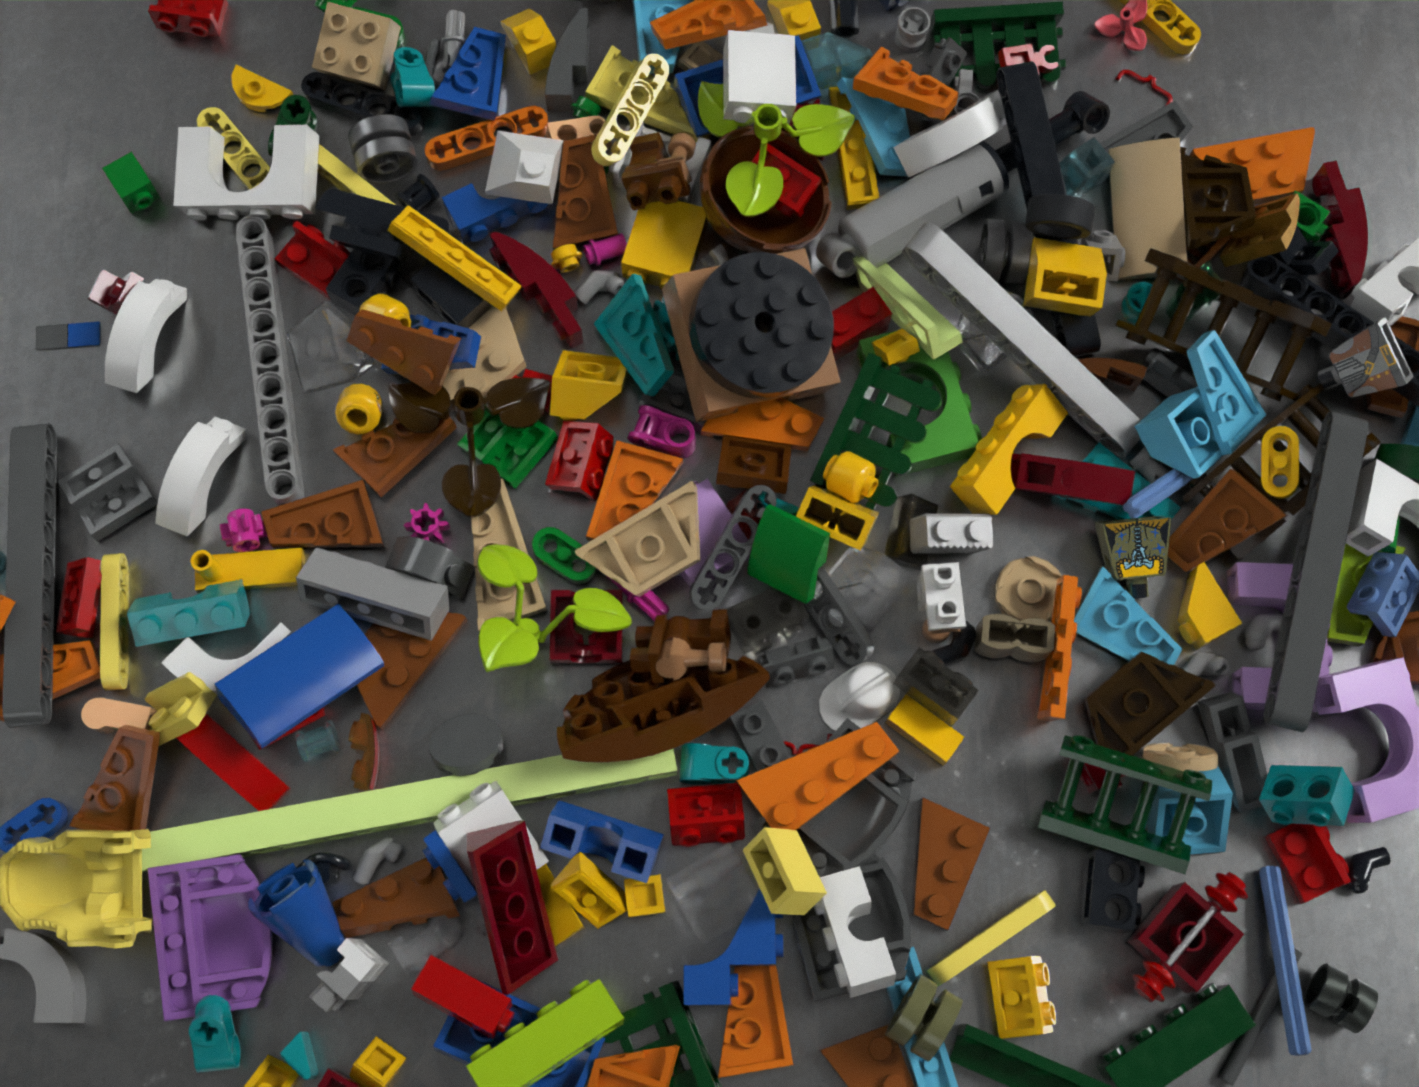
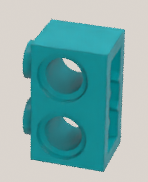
M1271 765L1259 800L1274 823L1284 825L1291 823L1312 824L1320 827L1327 825L1344 826L1355 790L1343 767Z

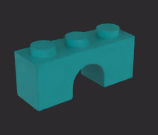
M241 579L208 585L203 592L183 599H173L171 592L136 598L127 612V617L135 646L138 647L245 627L251 612L243 580Z

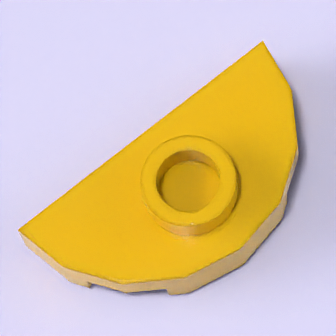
M237 64L234 67L231 75L233 90L239 101L250 110L266 112V109H274L280 106L288 96L294 95L291 90Z

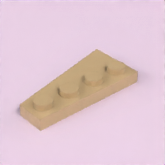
M501 479V491L495 504L487 512L471 517L474 541L473 558L476 575L475 592L478 609V632L482 624L490 618L503 617L513 622L517 595L515 585L508 588L498 587L487 582L481 576L477 560L483 547L499 544L508 545L525 552L529 556L503 479ZM537 578L534 582L522 583L524 594L521 619L547 611Z

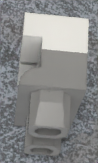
M346 938L337 949L345 957L335 970H323L316 974L322 982L309 997L325 1012H329L331 1009L338 1011L347 1000L360 999L389 965L383 957L362 939Z

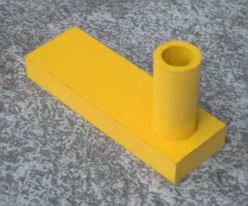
M288 548L213 555L206 550L196 551L190 560L191 566L195 569V591L201 593L208 585L241 579L243 580L245 590L297 586L296 577L305 565L304 550L302 548Z

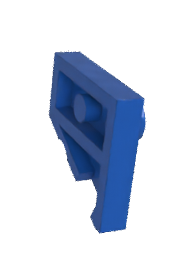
M437 830L423 838L428 847L422 851L434 869L441 866L448 879L443 881V884L452 898L456 901L461 897L464 903H468L477 897V890L445 845Z

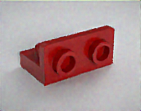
M158 0L157 5H149L148 13L156 28L165 32L181 31L192 33L199 37H206L207 35L220 37L228 2L227 0Z
M767 143L764 167L769 166L779 169L783 177V191L774 208L789 218L793 213L801 218L804 214L803 208L822 180ZM760 149L752 160L756 165H758Z
M296 220L292 225L295 235L274 259L280 267L330 300L325 288L350 255V252L344 246L338 245L335 242L331 244L325 240L322 232L313 225L308 224L304 226Z
M563 421L545 485L551 490L581 492L588 499L596 500L604 481V473L609 456L613 452L614 436L599 423Z
M86 557L67 563L56 633L83 639L93 637L101 591V560Z
M738 783L667 789L673 846L692 847L701 843L712 842L726 844L745 838L742 795Z
M1291 823L1264 836L1300 904L1351 882L1348 876L1349 867L1345 859L1336 853L1329 841L1330 833L1326 826L1320 827L1312 824Z

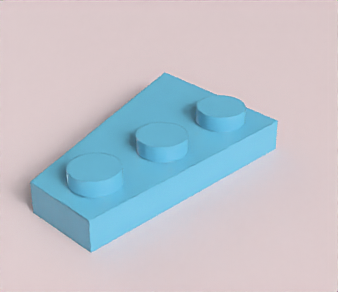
M632 0L639 61L649 54H658L667 61L669 73H673L681 46L665 50L653 34L650 22L695 0ZM650 65V73H654L655 67Z
M842 77L837 86L841 94H846L852 106L849 111L855 116L854 121H859L866 135L864 142L880 175L908 177L893 148L910 137L905 108L853 90L854 78Z
M1215 330L1203 333L1186 352L1221 456L1232 454L1266 416V413Z
M1102 566L1075 614L1074 622L1077 623L1076 634L1126 661H1129L1138 652H1144L1163 662L1174 665L1182 648Z

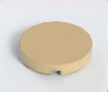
M1035 556L1015 559L1009 562L997 577L994 586L995 602L1002 614L1009 615L1018 621L1028 618L1051 621L1056 583L1061 574L1049 561Z
M1153 743L1143 748L1142 759L1177 770L1209 771L1218 767L1217 752L1213 748L1186 743V745L1179 747L1173 746L1170 743Z

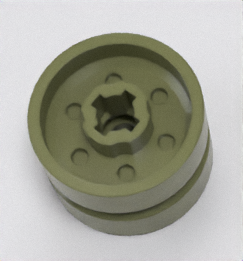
M919 974L901 1000L888 1025L885 1036L903 1046L915 1034L910 1051L929 1062L951 1030L961 1009L963 999L945 989L933 1001L937 991V983Z

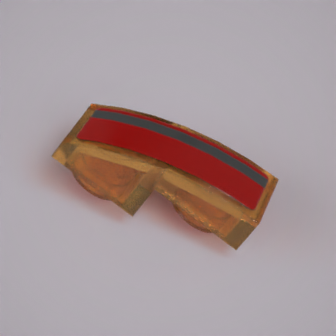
M361 712L359 721H354L351 726L348 741L352 742L350 747L357 754L363 755L362 760L358 759L354 764L351 780L355 781L353 787L356 790L365 792L376 789L380 765V743L378 730L373 718L369 714Z

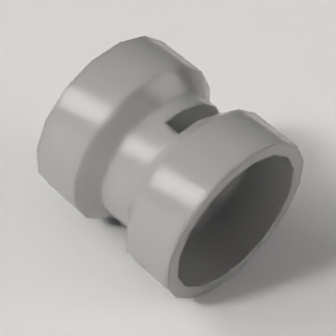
M909 7L900 13L895 32V43L902 51L914 53L924 47L930 28V17L924 9Z

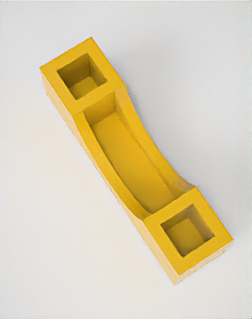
M1046 384L1023 385L1015 390L1012 394V400L1005 410L995 418L994 425L987 435L977 443L976 450L970 459L959 468L957 477L950 485V488L972 514L997 515L1015 490L1011 478L1010 464L1013 451L1022 438H1051L1068 414Z

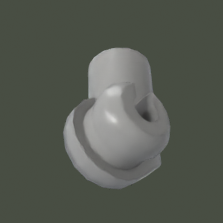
M594 271L574 293L584 304H587L597 291L611 292L613 295H616L625 282L621 275L615 271Z
M1283 613L1255 616L1244 632V636L1247 637L1245 640L1246 646L1253 650L1264 648L1266 645L1265 639L1269 637L1272 631H1280Z
M1197 652L1183 665L1182 669L1196 676H1223L1229 672L1230 662L1226 657L1218 653Z
M384 838L367 848L363 852L352 875V879L359 884L368 885L378 864L384 859H387L390 863L398 861L402 855L403 846L395 843L393 838Z

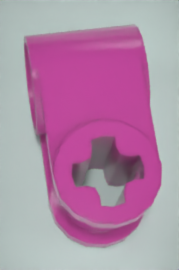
M641 405L637 413L640 416L634 431L628 434L627 439L629 442L636 446L683 459L693 454L696 448L694 426L690 421L664 413L651 406ZM677 434H685L689 437L687 441L680 444L671 440Z

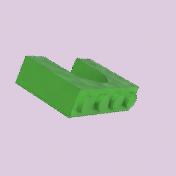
M893 332L859 340L856 354L861 368L868 353L876 355L872 342ZM919 346L920 352L909 356V359L903 363L893 364L901 368L899 375L911 374L933 381V386L942 399V413L933 422L924 425L927 430L925 440L918 444L906 441L901 452L907 455L912 462V468L908 474L968 459L975 452L977 443L982 439L979 426L972 423L969 414L971 412L969 396L966 392L962 393L959 381H961L959 366L956 361L952 362L949 351L933 360ZM886 363L885 369L890 370L891 365ZM889 434L886 446L892 448L898 436Z

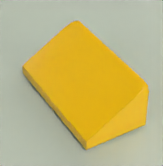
M905 694L885 722V724L942 766L948 762L964 739L963 735L907 694Z
M582 852L577 853L551 883V889L597 929L627 911L625 891Z
M544 864L537 869L556 947L585 927L573 907L551 889V883L555 877L548 865Z

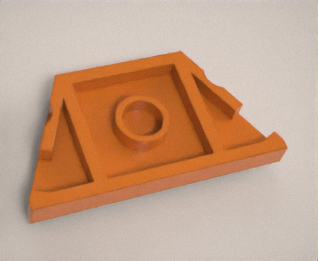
M1314 127L1194 148L1190 156L1204 160L1205 156L1209 155L1225 163H1234L1246 167L1254 205L1266 203L1292 195L1295 190L1299 193L1304 191L1315 129Z
M670 1045L598 1057L594 1060L587 1087H669L680 1046Z

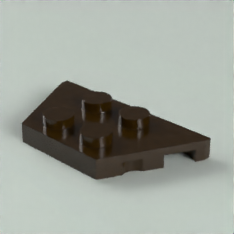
M1180 146L1185 231L1188 249L1198 248L1253 226L1256 212L1247 168L1234 163L1222 162L1220 159L1206 155L1204 160L1185 155L1187 148Z
M1138 652L1084 698L1096 745L1133 756L1216 685L1208 679L1198 677L1147 653Z

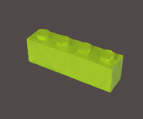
M598 979L592 984L589 980L581 982L569 991L571 997L560 1005L556 1001L549 1003L536 1013L538 1019L525 1027L523 1022L508 1030L503 1035L505 1041L493 1049L488 1044L470 1056L472 1062L466 1068L477 1087H530L623 1025L624 1017L601 980Z

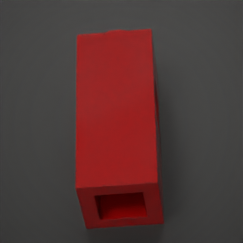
M430 955L411 988L415 997L491 1039L495 1038L498 1031L503 1034L505 1033L515 1012L510 1010L512 1007L511 998L433 955Z

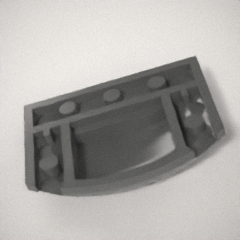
M847 718L827 742L861 728ZM896 756L797 830L819 877L862 865L884 845L898 826L910 801L915 771ZM761 816L753 824L752 829L759 833L764 827H770Z
M874 854L865 863L860 865L872 901L870 914L854 919L848 925V929L854 937L862 941H872L884 937L896 972L895 982L905 979L907 972L905 967L911 950L909 914L902 890L894 873L883 857L880 859ZM814 906L805 915H792L805 964V971L815 1002L849 994L846 986L840 988L836 978L834 965L839 962L835 950L828 951L822 929L827 927L824 915L817 916Z

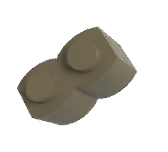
M990 614L984 616L976 626L974 651L988 658H1003L1010 655L1023 662H1039L1045 660L1054 651L1055 625L1039 618H1028L1018 621L1009 615Z

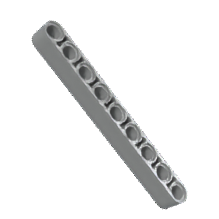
M248 215L237 223L236 239L265 488L273 501L280 506L304 498V484L277 263L274 259L276 257L274 240L262 218L256 215ZM261 233L258 238L249 240L253 234ZM265 264L261 269L253 270L256 265ZM269 294L265 300L256 301L260 295ZM273 325L268 332L259 333L262 327ZM277 356L273 363L263 365L266 358ZM272 388H280L278 394L267 397L268 391ZM284 419V423L280 428L270 429L274 421ZM288 452L286 459L281 462H274V458L278 453ZM285 484H292L290 492L285 495H278L280 487Z
M924 223L903 248L902 253L905 259L1036 384H1046L1068 414L1098 443H1101L1117 457L1125 458L1140 439L1135 425L1141 420L942 229L932 223Z

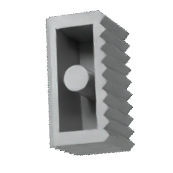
M925 513L910 519L909 522L910 549L913 554H974L991 549L993 546L992 516L990 514Z

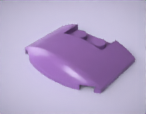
M241 854L147 868L164 1021L195 1017L196 1005L199 1000L208 995L223 997L228 1001L231 1011L257 1007L261 1000L259 996L267 982L271 967L272 931L255 918L248 909L250 897L255 902L260 895L257 890L260 883L254 873L243 862L246 860Z

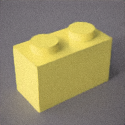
M764 827L743 849L771 914L805 915L827 894L797 830Z

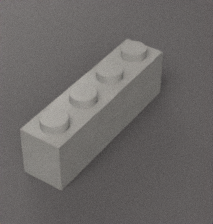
M315 548L296 577L299 598L302 602L328 610L339 603L351 617L431 641L450 610L448 586L320 548Z

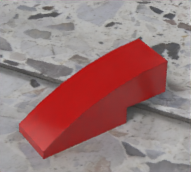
M208 713L205 714L197 728L176 737L197 758L258 811L272 809L290 790L288 785Z

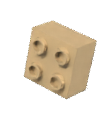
M327 2L312 68L345 81L385 91L401 26L391 18Z

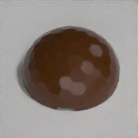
M753 126L741 127L725 134L711 148L702 166L699 182L700 196L709 223L727 243L747 253L766 252L778 254L801 249L821 232L830 214L832 201L829 199V179L825 169L816 156L809 155L800 148L798 139L781 131L778 138L768 141V144L822 180L803 208L804 214L801 218L794 213L789 218L774 208V206L758 216L745 217L740 214L729 199L726 191V178L729 171L738 163L752 162L760 149L761 140L755 135Z

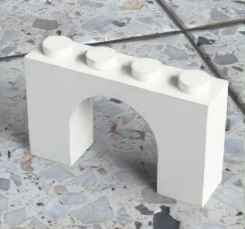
M274 125L271 168L259 185L243 192L229 191L224 183L223 155L225 137L211 127H178L173 206L185 213L187 218L206 220L207 215H218L222 219L236 220L239 218V215H256L262 219H270L271 215H282L289 219H301L303 214H315L319 135L308 125Z
M1378 459L1360 469L1346 544L1368 557L1393 543L1398 515L1408 519L1419 529V484Z

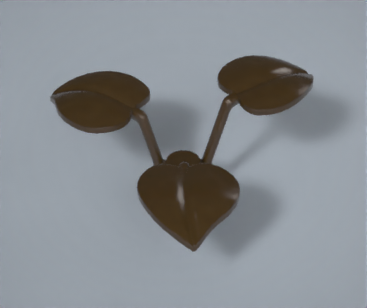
M512 378L500 381L491 387L487 393V398H483L481 392L476 388L464 387L456 392L452 400H450V395L443 386L436 395H433L413 382L404 384L391 383L389 385V399L395 417L404 428L411 432L419 434L431 433L438 427L440 419H449L454 411L457 420L467 426L469 466L458 464L451 467L443 476L442 492L444 498L452 507L467 517H476L487 512L495 504L501 491V478L495 466L491 464L476 466L474 425L483 419L484 409L491 416L499 414L500 421L510 428L523 429L534 425L544 413L550 382L539 378Z

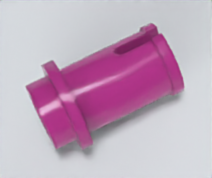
M620 233L596 242L591 239L588 242L589 244L583 245L588 264L595 263L596 266H599L603 260L623 255L627 243L624 235Z

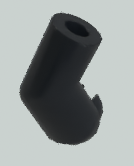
M966 621L965 629L953 632L954 636L951 644L932 650L933 659L937 667L961 660L969 655L976 639V630L968 621Z
M1385 847L1358 853L1349 859L1348 876L1351 879V882L1347 884L1349 891L1355 894L1366 892L1369 887L1368 882L1370 881L1372 869L1390 864V855Z

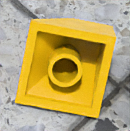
M563 350L552 376L550 415L559 416L566 421L586 419L621 393L627 369L619 358L615 356Z

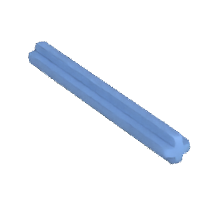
M1265 866L1260 869L1259 875L1288 1050L1294 1056L1308 1055L1312 1049L1281 869L1279 866Z

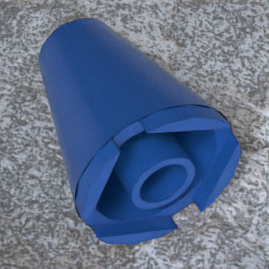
M308 859L303 860L306 864L305 866L298 868L294 863L288 864L274 872L258 886L257 890L260 895L255 902L250 897L248 909L255 918L317 967L332 966L343 956L337 949L345 941V938L340 930L339 922L320 872L315 863Z

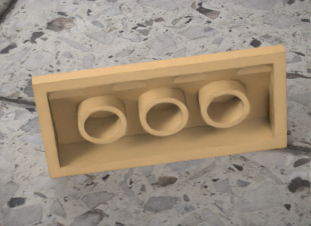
M1180 137L1150 140L1110 148L1108 153L1113 235L1117 236L1121 246L1125 248L1124 266L1119 270L1118 280L1156 278L1155 270L1157 267L1145 262L1150 248L1187 262Z

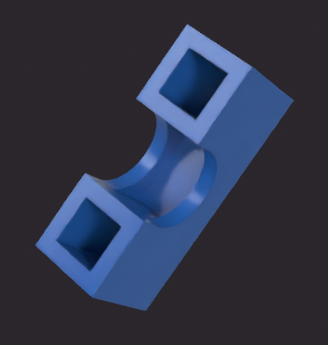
M472 183L442 197L446 214L463 244L470 241H480L489 232L500 227H509L516 223L519 218L529 213L541 212L548 206L547 203L507 197L486 199L477 193Z
M559 800L549 814L540 849L571 859L579 852L599 855L608 859L613 864L611 872L647 883L653 871L664 834Z

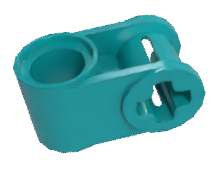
M411 47L396 49L393 55L395 71L390 76V83L395 92L398 106H432L429 104L435 92L433 78L429 75L423 55Z
M685 743L681 745L679 782L693 785L737 783L736 780L749 774L748 756L745 751L738 747L712 746L701 743ZM730 758H736L738 765L743 766L737 767L734 774L729 773L728 767L723 766L730 763Z
M218 995L205 996L196 1005L195 1018L189 1026V1036L196 1072L205 1073L238 1068L241 1058L240 1042L235 1032L231 1007L223 997Z

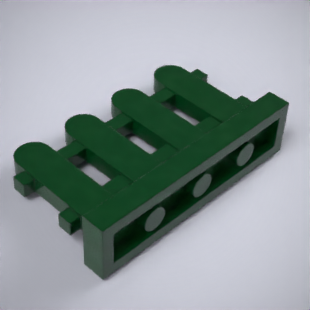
M1063 1L934 9L930 19V35H934L933 44L939 43L941 38L947 40L948 37L952 38L960 47L962 44H972L974 65L963 66L962 62L955 76L959 77L960 69L973 70L976 84L981 89H989L994 85L998 68H1000V63L995 64L993 42H1004V48L1026 45L1025 40H1036L1037 51L1045 45L1054 46L1055 50L1049 55H1044V58L1048 63L1058 62L1059 66L1047 74L1039 72V78L1045 85L1055 84L1060 77V70H1065L1066 59H1059L1057 38H1062L1063 36L1062 27H1057L1064 15ZM953 81L951 82V84H950V86H949V87L952 88V89H953Z
M868 353L810 481L827 489L826 480L823 479L827 463L834 455L839 456L843 452L850 451L883 468L874 494L870 498L864 497V499L868 500L865 506L875 510L877 504L882 507H891L895 504L897 493L886 484L892 473L902 476L910 472L912 462L907 455L901 452L906 441L918 444L925 440L927 430L921 422L916 420L921 409L929 412L939 409L942 399L936 390L931 389L933 381L925 378L922 384L899 375L901 368L893 364L890 370L885 369L886 363L881 357ZM874 389H878L880 391L875 402L870 401ZM889 395L912 404L907 416L884 407ZM861 420L865 423L860 434H858L855 430ZM874 426L898 436L892 448L869 439Z
M678 980L659 987L661 996L657 998L653 991L643 995L646 1003L621 1013L624 1017L623 1025L604 1037L605 1043H614L619 1040L624 1053L670 1045L680 1046L673 1070L675 1076L671 1077L669 1087H722L689 1006L684 1005V993ZM671 1018L676 1032L670 1034L665 1019ZM655 1024L660 1039L635 1050L630 1035ZM686 1054L691 1067L686 1071L680 1059V1056Z

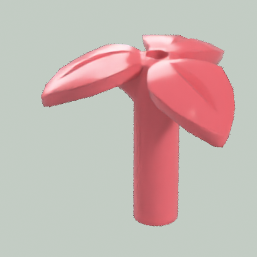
M1129 0L1120 11V18L1114 14L1105 15L1094 23L1095 28L1100 34L1110 38L1124 31L1123 44L1130 50L1142 51L1147 43L1146 33L1144 30L1134 27L1133 24L1145 19L1147 0Z

